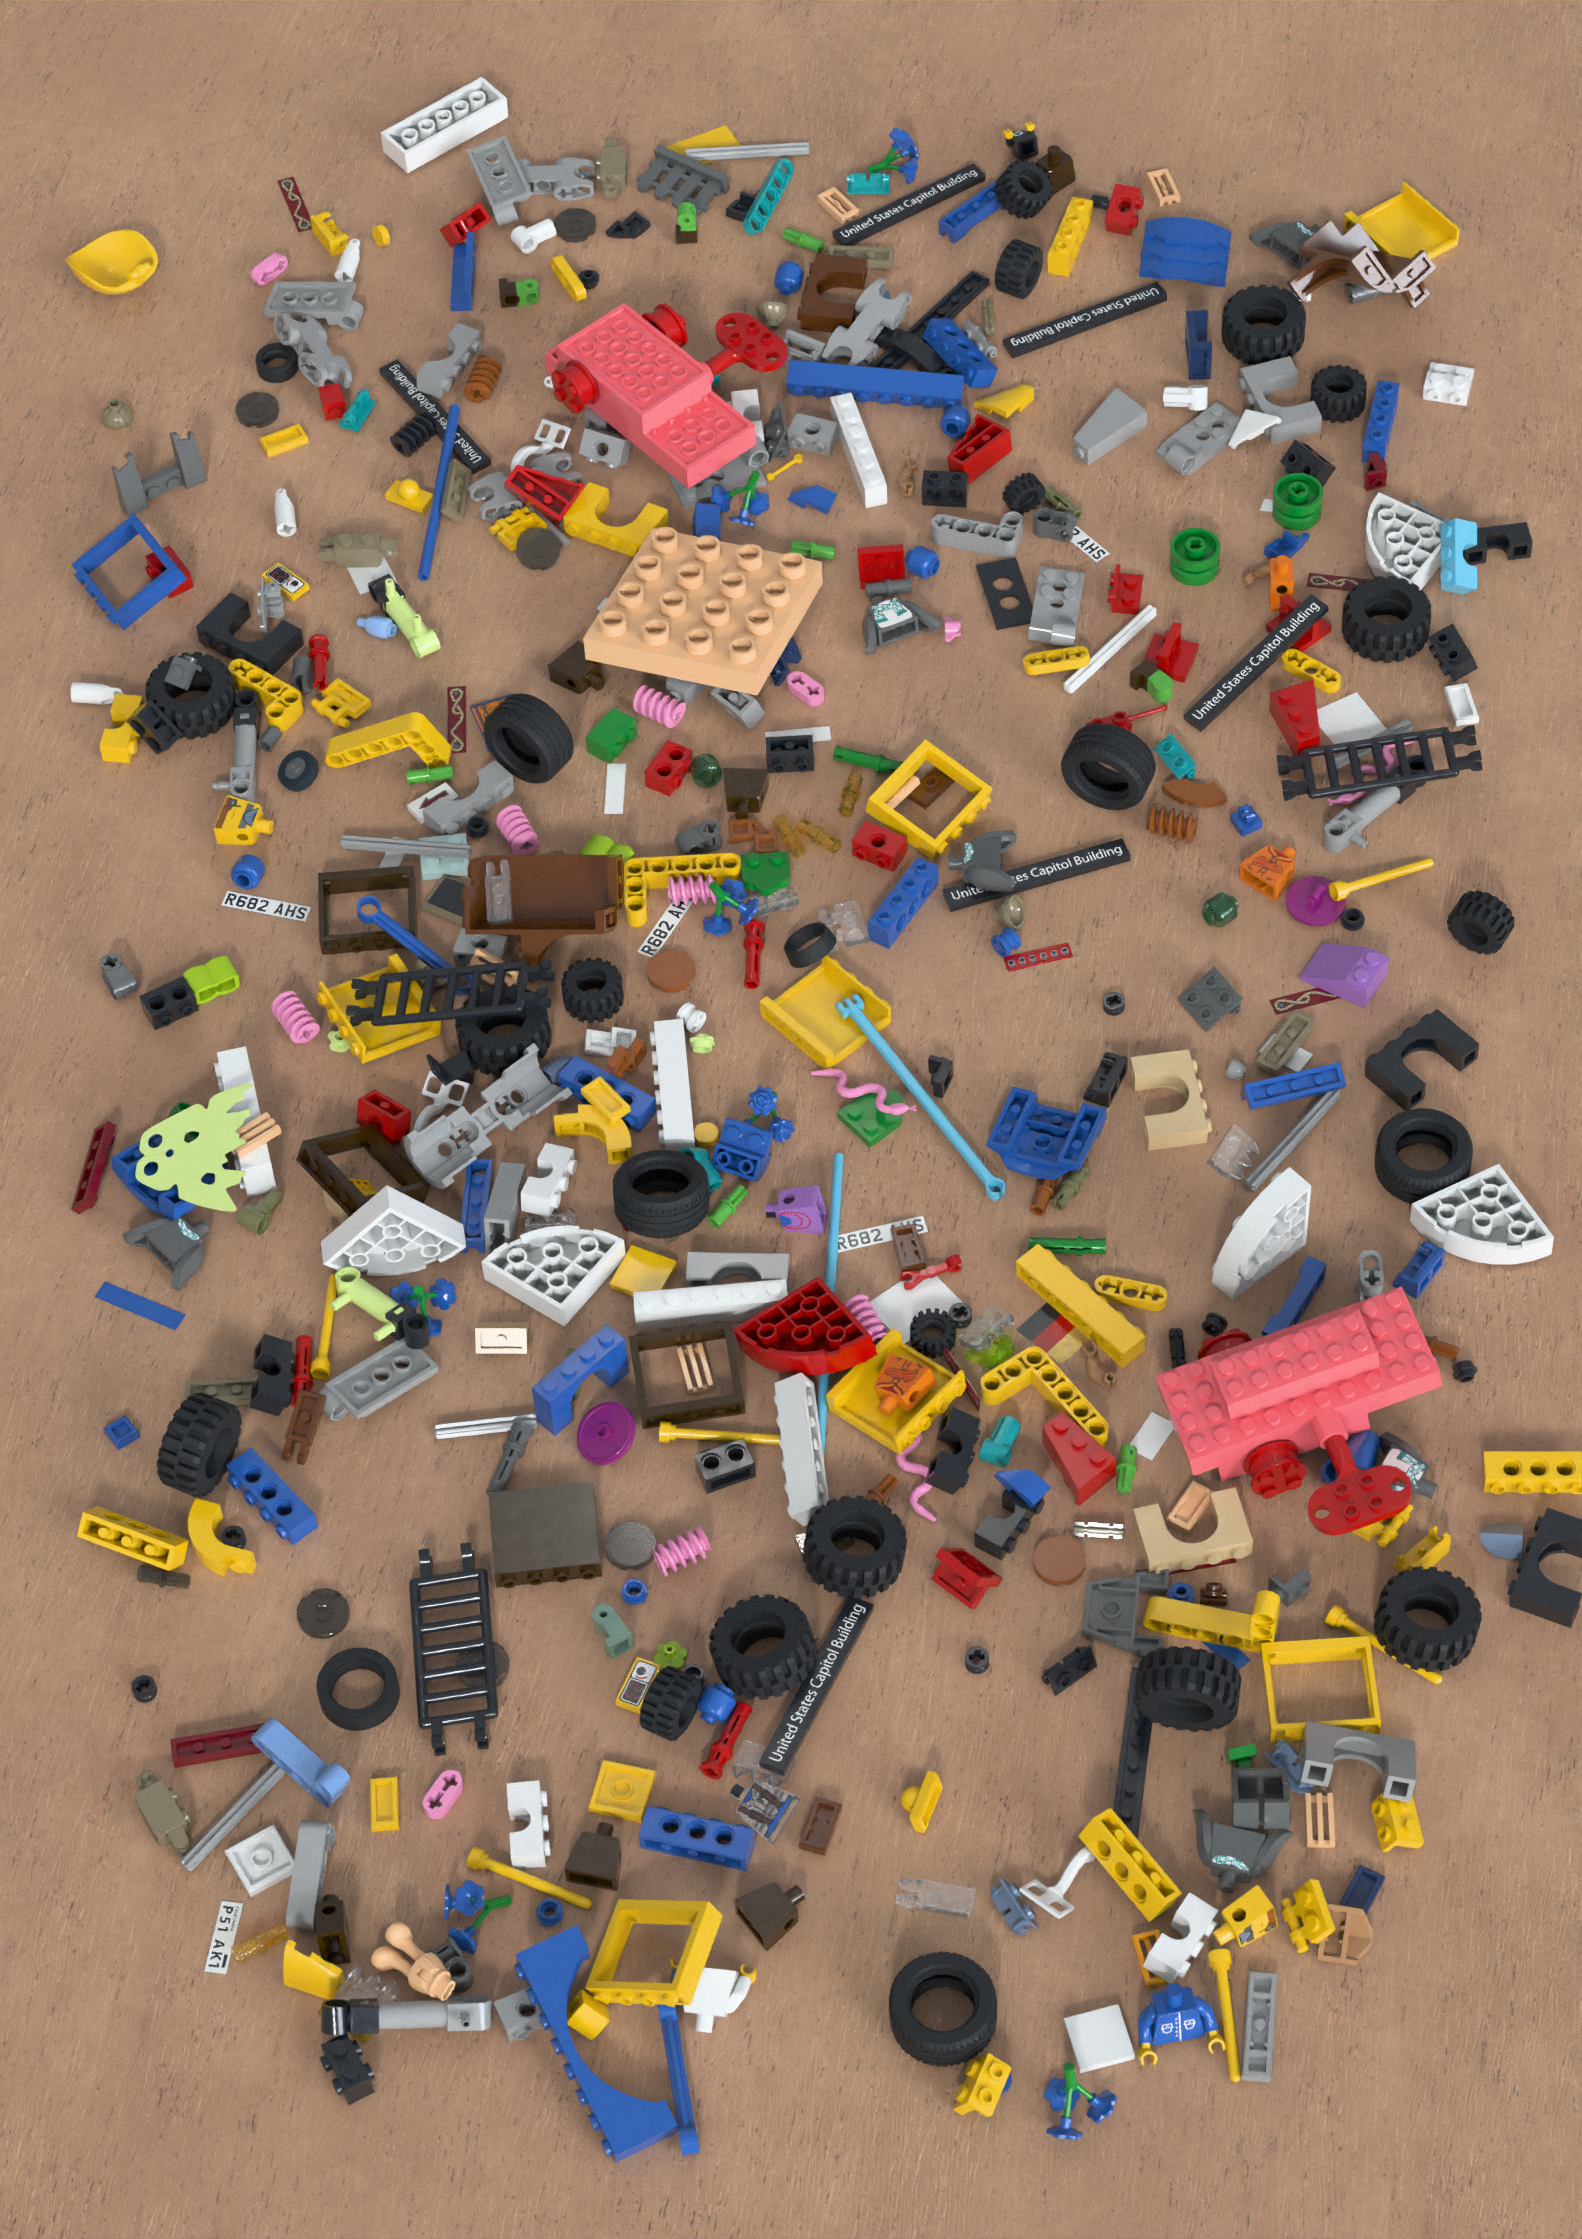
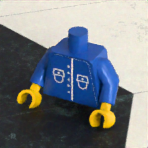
M1178 1983L1168 1984L1165 1991L1156 1992L1151 1995L1150 2004L1138 2016V2041L1142 2044V2047L1137 2051V2058L1143 2066V2059L1147 2054H1150V2061L1153 2065L1157 2062V2056L1150 2048V2043H1152V2046L1200 2038L1206 2036L1205 2032L1209 2034L1207 2045L1212 2054H1214L1212 2049L1214 2042H1220L1223 2051L1225 2050L1224 2039L1216 2031L1219 2027L1212 2006L1202 1997L1194 1996L1190 1987L1182 1988Z

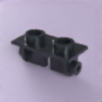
M1091 1646L1076 1647L1073 1652L1062 1659L1064 1664L1057 1662L1049 1669L1043 1671L1044 1674L1041 1676V1679L1046 1685L1050 1683L1055 1696L1097 1667Z

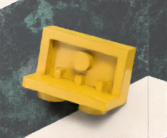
M1383 1793L1371 1802V1811L1382 1852H1388L1395 1845L1418 1849L1424 1844L1413 1794L1410 1802L1383 1798Z
M990 2053L977 2059H972L965 2070L967 2077L964 2084H961L955 2093L954 2099H956L953 2110L960 2115L976 2110L986 2117L992 2116L1010 2074L1011 2066Z

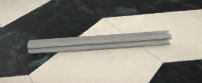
M809 142L692 148L685 150V156L695 161L808 155L810 153Z
M342 835L340 840L341 847L344 849L468 859L471 858L473 849L469 844Z
M1340 1091L1326 1092L1244 1180V1186L1247 1189L1255 1191L1340 1099Z
M273 1762L180 1859L183 1868L189 1872L192 1871L286 1772Z

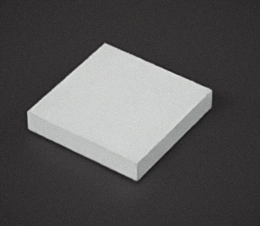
M274 1824L225 1850L228 1860L250 1897L292 1875L294 1858Z
M1118 2004L1064 2018V2025L1080 2073L1135 2059V2053Z

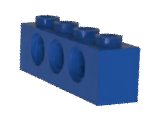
M950 318L930 319L922 337L958 375L964 376V381L970 388H990L998 368Z
M1380 380L1377 382L1363 441L1362 462L1368 463L1369 454L1374 452L1379 454L1381 460H1385L1398 405L1400 383Z
M919 857L915 859L867 921L868 940L888 949L892 946L938 886L937 865Z
M575 1055L558 1074L559 1087H568L573 1093L572 1097L580 1100L583 1104L591 1105L581 1094L580 1089L601 1076L630 1106L631 1112L621 1118L627 1128L640 1133L657 1113L655 1098Z
M252 1448L226 1465L229 1474L227 1477L229 1484L235 1490L239 1488L243 1492L246 1502L250 1506L255 1505L259 1509L258 1512L266 1523L271 1522L275 1526L274 1529L281 1539L284 1540L286 1538L294 1545L318 1527L315 1513Z
M648 1806L639 1832L640 1848L747 1872L755 1846V1833L753 1829L743 1824L731 1825L715 1818L708 1820L688 1812L681 1814L661 1806L656 1808ZM670 1828L677 1829L673 1833L666 1832V1830ZM696 1834L704 1835L699 1839L692 1838ZM722 1840L730 1841V1843L725 1845L719 1844Z

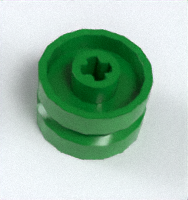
M1291 473L1278 479L1274 485L1272 516L1275 522L1283 528L1296 531L1306 530L1316 525L1321 518L1323 487L1321 483L1313 476L1305 473Z
M1193 527L1178 532L1172 538L1170 546V571L1172 576L1178 582L1190 586L1205 585L1213 581L1218 575L1220 567L1221 545L1218 537L1213 532L1204 528Z

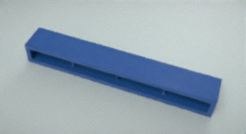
M790 360L786 386L788 394L794 396L808 395L815 398H825L852 393L854 400L859 402L873 401L881 404L895 403L902 406L917 405L924 408L939 407L947 409L952 405L962 406L965 381L963 375Z

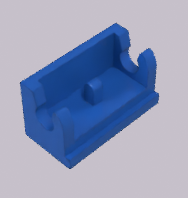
M696 503L693 514V536L709 535L718 538L720 541V505Z
M1426 1241L1421 1243V1247L1404 1270L1397 1274V1279L1393 1281L1392 1285L1395 1288L1402 1287L1406 1294L1415 1299L1419 1297L1444 1264L1445 1249L1438 1248Z

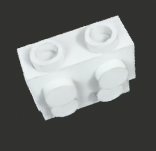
M1431 362L1424 383L1422 399L1466 406L1474 377V369Z

